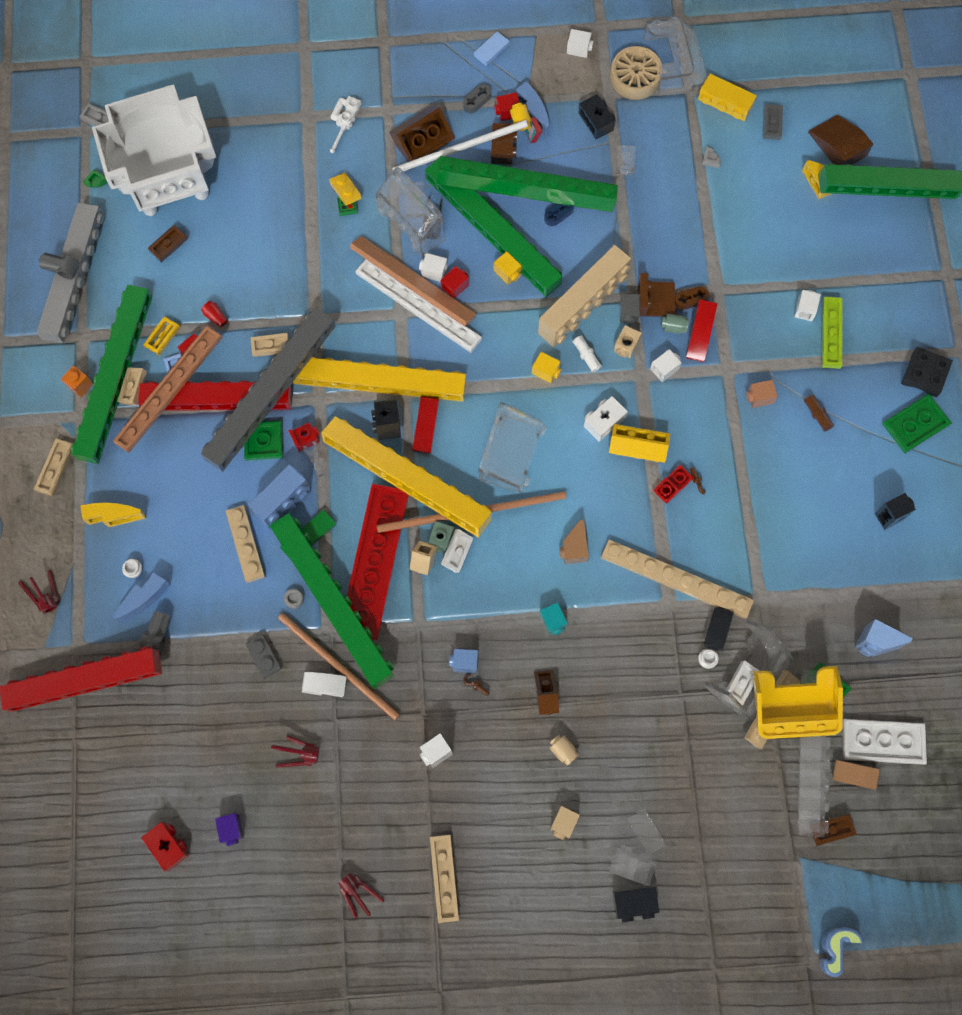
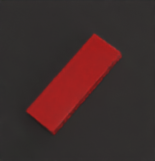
M420 397L412 448L414 452L430 454L432 452L439 399Z

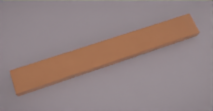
M363 236L351 243L350 248L464 327L475 319L476 313Z
M209 326L203 329L115 437L113 442L128 453L131 452L223 338L222 335Z

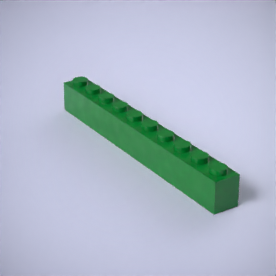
M440 156L436 184L563 205H574L575 207L613 212L618 185L446 156Z
M439 159L425 169V179L502 255L508 252L522 266L521 274L545 297L562 284L561 271L556 267L554 268L547 257L541 256L537 252L536 247L532 243L529 244L525 240L524 235L513 228L509 220L503 219L500 212L496 208H492L484 196H480L476 190L436 184Z
M127 285L125 291L122 292V301L120 307L116 310L115 323L111 325V335L105 343V353L100 359L99 371L94 376V386L89 392L87 407L83 410V420L77 428L76 441L71 446V454L77 460L99 464L119 403L117 401L127 368L131 366L153 297L147 288Z
M288 513L269 525L372 688L375 690L393 678L394 675L391 671L394 670V667L389 660L384 661L382 658L383 650L378 643L374 645L371 641L372 633L368 627L363 628L360 624L363 621L357 610L353 612L349 607L352 605L347 595L342 596L339 590L342 587L337 579L332 580L329 576L332 573L326 563L322 565L319 559L322 556L316 547L312 549L309 545L312 541L306 532L302 534L299 528L302 525L296 517L292 518Z

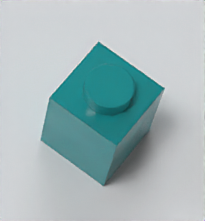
M558 603L540 610L539 615L549 635L554 633L556 636L565 632L564 628H567L568 623Z

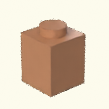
M773 380L751 384L746 392L747 401L751 402L752 408L774 404L778 397Z

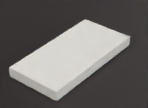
M843 719V760L926 765L925 723Z

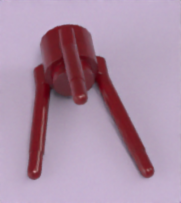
M48 570V578L52 596L49 593L42 594L33 577H30L29 580L39 596L38 600L22 581L18 582L43 614L55 610L58 607L56 603L59 602L51 570Z
M287 735L286 739L305 747L300 750L276 745L271 746V749L301 754V759L304 760L276 764L277 768L317 764L319 747H315V744Z
M350 873L338 883L341 887L340 891L354 918H357V913L349 897L351 895L354 896L366 915L371 916L367 906L356 892L360 888L358 884L381 903L384 902V899L366 885L358 875L354 877Z

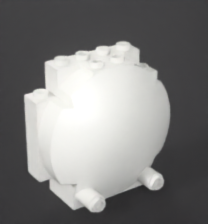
M173 84L105 105L109 122L94 126L92 130L104 174L111 189L118 188L123 194H130L139 212L143 211L148 216L155 215L157 206L193 195L199 200H205L208 197L209 189L204 173L212 168L216 154L197 96L180 100Z

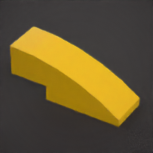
M118 503L80 505L82 518L88 525L103 522L108 527H113L146 518V515L140 509Z

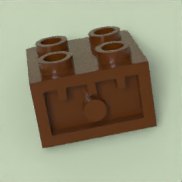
M640 273L638 281V294H640L639 316L666 317L667 313L675 314V283L651 282V280H648V273Z

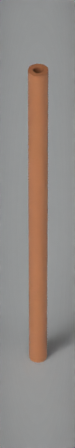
M284 613L279 615L278 619L343 676H346L352 684L392 719L396 720L400 716L396 710Z

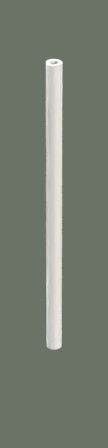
M524 120L393 167L394 175L437 160L440 156H448L528 127L527 121Z

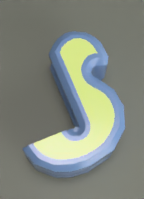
M840 926L830 928L824 933L822 948L828 958H820L819 960L820 968L824 974L838 977L844 972L843 942L864 943L863 936L857 930Z

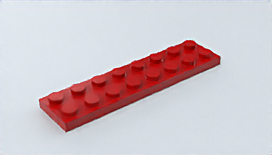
M377 484L371 485L347 596L352 603L349 607L353 612L357 610L363 620L360 624L363 628L368 627L373 635L370 639L378 640L402 530L397 529L378 533L377 525L403 521L409 495L399 488Z

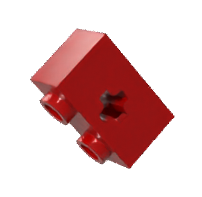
M160 822L143 835L141 839L164 871H171L189 856L187 853L188 847L183 840L179 841L175 836L177 832L170 823ZM165 841L170 842L168 845L169 849H164L166 846Z

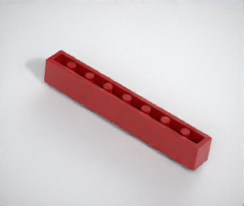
M224 380L220 383H213L211 381L194 383L187 381L164 411L235 410L240 399L246 397L252 384H256V382L241 380L231 383ZM154 381L140 383L138 400L140 407L159 383ZM291 385L271 410H291Z
M147 646L139 648V651L134 653L132 651L122 652L118 657L106 656L98 662L86 661L79 667L67 666L63 668V671L57 672L52 670L45 672L43 676L31 675L27 676L26 680L8 681L7 685L0 686L2 710L14 712L161 675L162 667L159 651Z

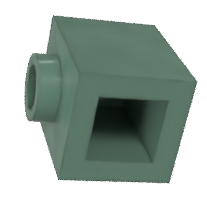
M435 521L428 544L437 546L436 553H446L454 534V527Z

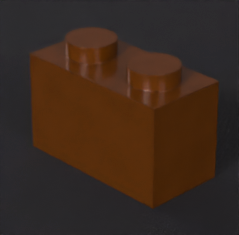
M492 123V132L512 124ZM517 131L492 140L491 164H512L513 157H516V146H513V142H517Z

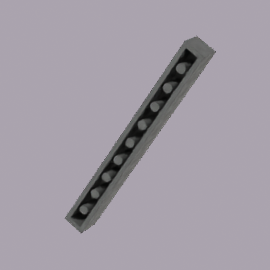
M316 307L306 315L304 323L295 329L293 337L284 343L282 351L273 357L271 365L262 371L260 379L256 384L251 385L246 397L240 399L235 411L226 417L224 425L218 428L214 433L213 439L204 445L201 455L205 461L222 472L226 469L334 330L336 325L332 317Z

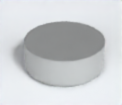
M290 589L284 595V603L291 609L301 607L304 602V596L298 589Z

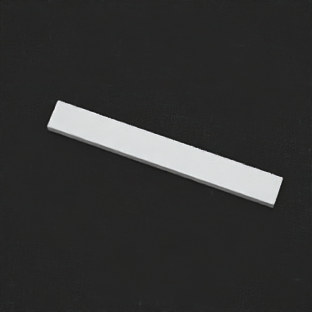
M367 259L355 271L362 279L468 352L472 353L482 341L480 335L467 326L464 327Z

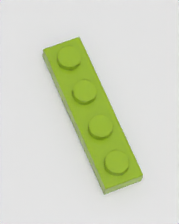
M824 297L822 299V368L841 369L842 298Z

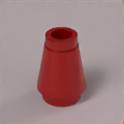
M208 301L201 308L203 316L219 326V328H222L228 322L216 302Z

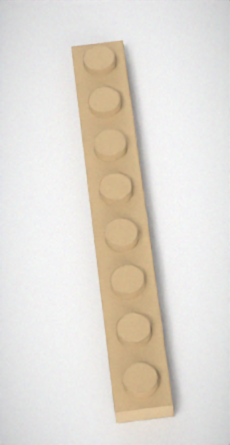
M608 540L601 559L710 605L733 611L734 615L744 619L748 617L754 601L612 540Z

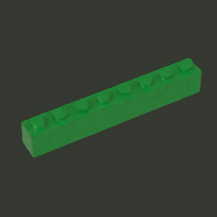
M825 164L818 174L820 193L957 199L962 194V171H955L953 169H912L886 166L870 167L868 165Z

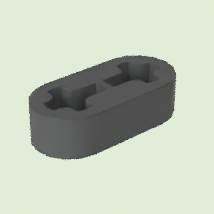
M480 84L463 99L464 110L468 113H474L491 99V88L487 84Z

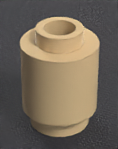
M558 735L550 742L552 745L550 750L567 766L579 756L576 752L577 749L565 735L563 737Z

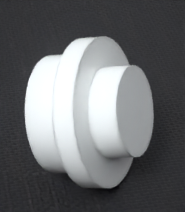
M136 559L127 560L122 567L123 574L128 578L138 577L142 572V564Z
M704 649L698 656L700 665L707 669L715 667L719 660L718 654L712 649Z

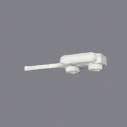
M350 96L347 99L339 98L331 114V119L336 121L337 126H340L341 130L330 149L331 153L335 152L334 150L343 132L346 129L350 130L353 126V122H355L356 115L362 105L361 100ZM343 106H345V108H346L345 112H343L342 114H340V112H341Z

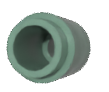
M667 313L666 317H662L661 328H664V332L687 333L689 318Z

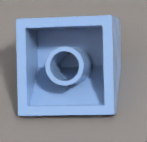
M875 619L864 627L855 648L859 649V652L865 656H876L900 649L910 643L913 638Z

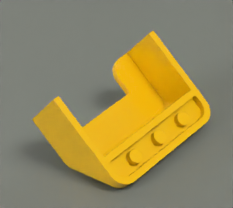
M838 666L820 668L816 673V683L775 685V678L771 672L753 671L757 726L759 735L762 738L836 735L841 732L843 727V686Z

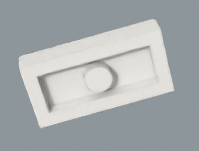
M455 529L441 565L455 573H459L473 537L461 530Z
M745 660L741 661L723 695L737 705H743L754 685L753 671L759 670Z

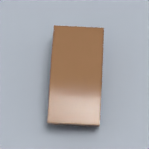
M836 760L833 780L877 790L880 769Z

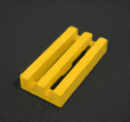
M164 316L143 346L160 356L180 329L179 324ZM166 323H169L164 329V331L161 332ZM158 336V339L155 341L153 346H151L155 338Z

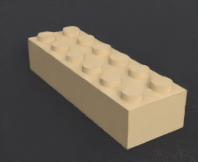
M614 245L539 318L538 334L552 347H555L558 343L562 344L569 332H574L579 327V323L591 315L595 307L598 308L602 305L607 295L610 296L615 292L616 286L619 283H624L629 277L628 271L631 268V258Z

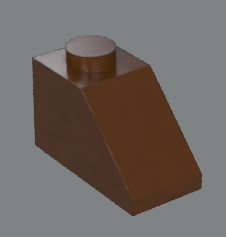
M554 670L534 672L539 715L559 713L558 690Z

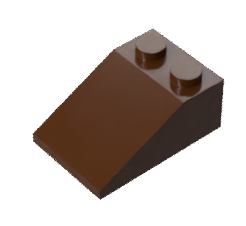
M839 115L830 118L808 132L832 164L852 165L868 156L873 146L872 141L863 130Z

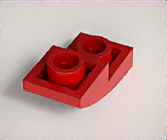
M679 465L653 492L667 504L694 477Z

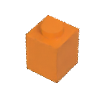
M72 366L61 378L62 382L79 397H82L93 385L91 380L75 366Z

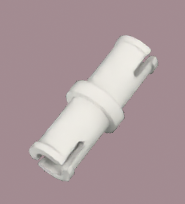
M582 335L572 341L580 352L581 359L585 360L592 373L602 367L594 355L593 348L588 346Z

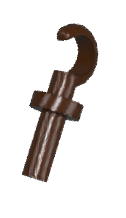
M692 467L690 471L694 477L693 483L697 484L699 492L704 495L706 491L702 489L701 481L703 479L698 477L695 468Z
M470 674L464 677L465 685H473L475 691L479 690L485 696L490 694L481 686L482 683L480 681L476 682L473 680L471 683H467L466 679L471 676Z

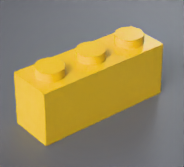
M709 74L700 89L698 100L745 122L754 106L757 95Z
M614 424L609 453L665 463L670 433Z

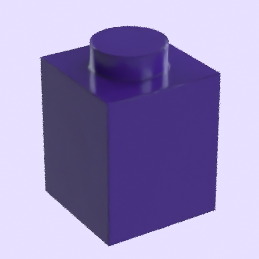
M234 813L215 818L220 843L232 846L239 844L238 840L244 839L239 814Z

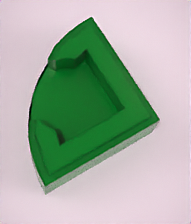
M95 169L83 181L85 186L91 188L102 187L108 183L106 177Z

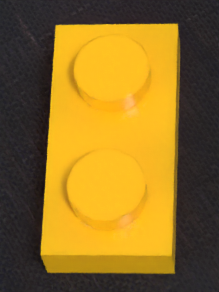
M345 172L329 179L330 185L345 206L361 199L360 192Z

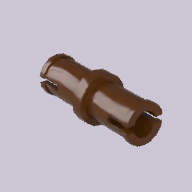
M814 395L808 396L804 403L812 412L811 416L813 419L818 421L824 432L833 428L834 424L827 416L826 409L821 407Z

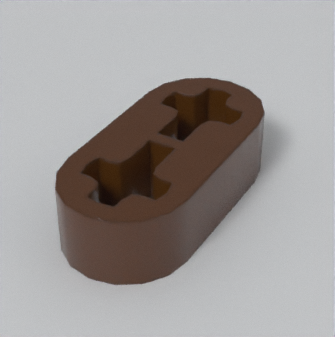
M702 286L681 291L675 297V306L679 310L697 307L699 300H708L709 291ZM700 293V295H704L703 299H701L699 296L697 297V294ZM680 298H683V300H686V303L683 304V302L680 301Z

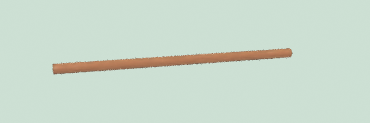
M563 491L486 506L492 512L566 499V493ZM441 514L377 525L378 533L449 519Z

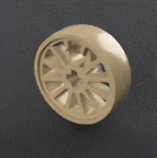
M640 46L625 48L612 61L610 68L612 87L624 98L631 100L645 99L651 96L661 83L662 63L659 57L648 48Z

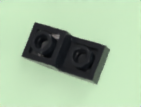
M718 607L714 608L703 646L723 652L734 615L733 611Z

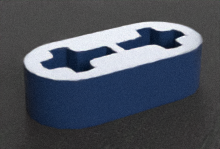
M555 203L545 211V223L548 226H556L573 213L574 205H569V209H563V204ZM549 215H551V216L556 215V216H555V219H553V218H550V219H549Z

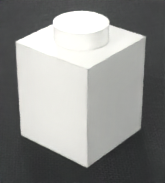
M571 29L567 44V54L587 58L588 51H592L594 42L591 40V33Z
M426 253L424 259H421L419 265L423 278L439 282L445 276L448 268L447 258Z
M802 290L798 298L794 317L813 321L817 313L821 294L812 290Z
M669 349L652 362L650 370L661 382H664L680 369V357Z

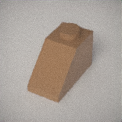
M580 520L563 540L562 547H559L560 559L564 558V564L588 562L589 554L584 520Z

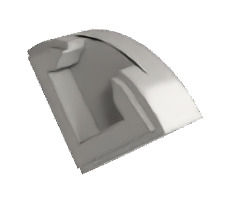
M706 146L702 165L719 168L721 163L720 157L712 148Z

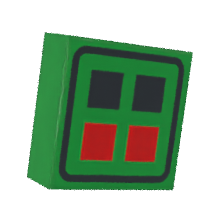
M337 197L340 216L357 214L356 201L345 206L340 197Z

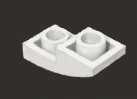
M305 672L301 692L320 696L325 694L343 697L346 676Z

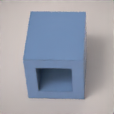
M454 649V654H450L449 666H453V672L477 673L478 650Z

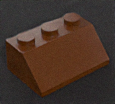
M435 105L429 106L389 132L396 147L408 162L432 154L455 139L441 108Z

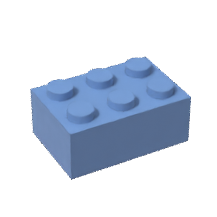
M289 464L248 506L254 516L271 531L269 525L288 513L292 514L296 509V505L309 497L311 489L306 479Z

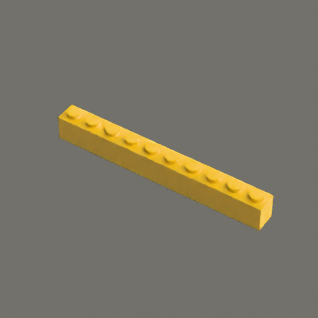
M312 357L292 384L464 402L466 374L459 371L450 373L440 369L431 371L422 367L412 369L403 365L393 367L384 363L374 365L365 361L355 363L346 359L336 361L332 358L317 359Z
M335 416L322 431L324 443L479 538L492 521V511L486 505H480L471 496L460 493L453 485H447L438 476H433L423 467L411 463L407 457H401L396 454L392 448L385 447L376 438H370L365 435L361 429H355L346 420Z

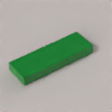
M322 510L302 527L300 531L302 534L307 533L312 541L309 545L312 547L335 527L336 523ZM280 546V549L287 555L284 548Z

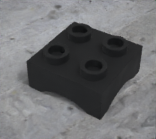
M916 347L911 355L901 384L923 390L937 398L942 392L953 360Z

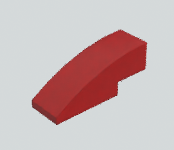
M699 300L688 345L687 359L705 361L718 303Z

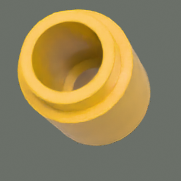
M522 103L513 105V109L510 110L513 123L526 120L528 127L518 131L529 129L531 127V118L527 105H522Z

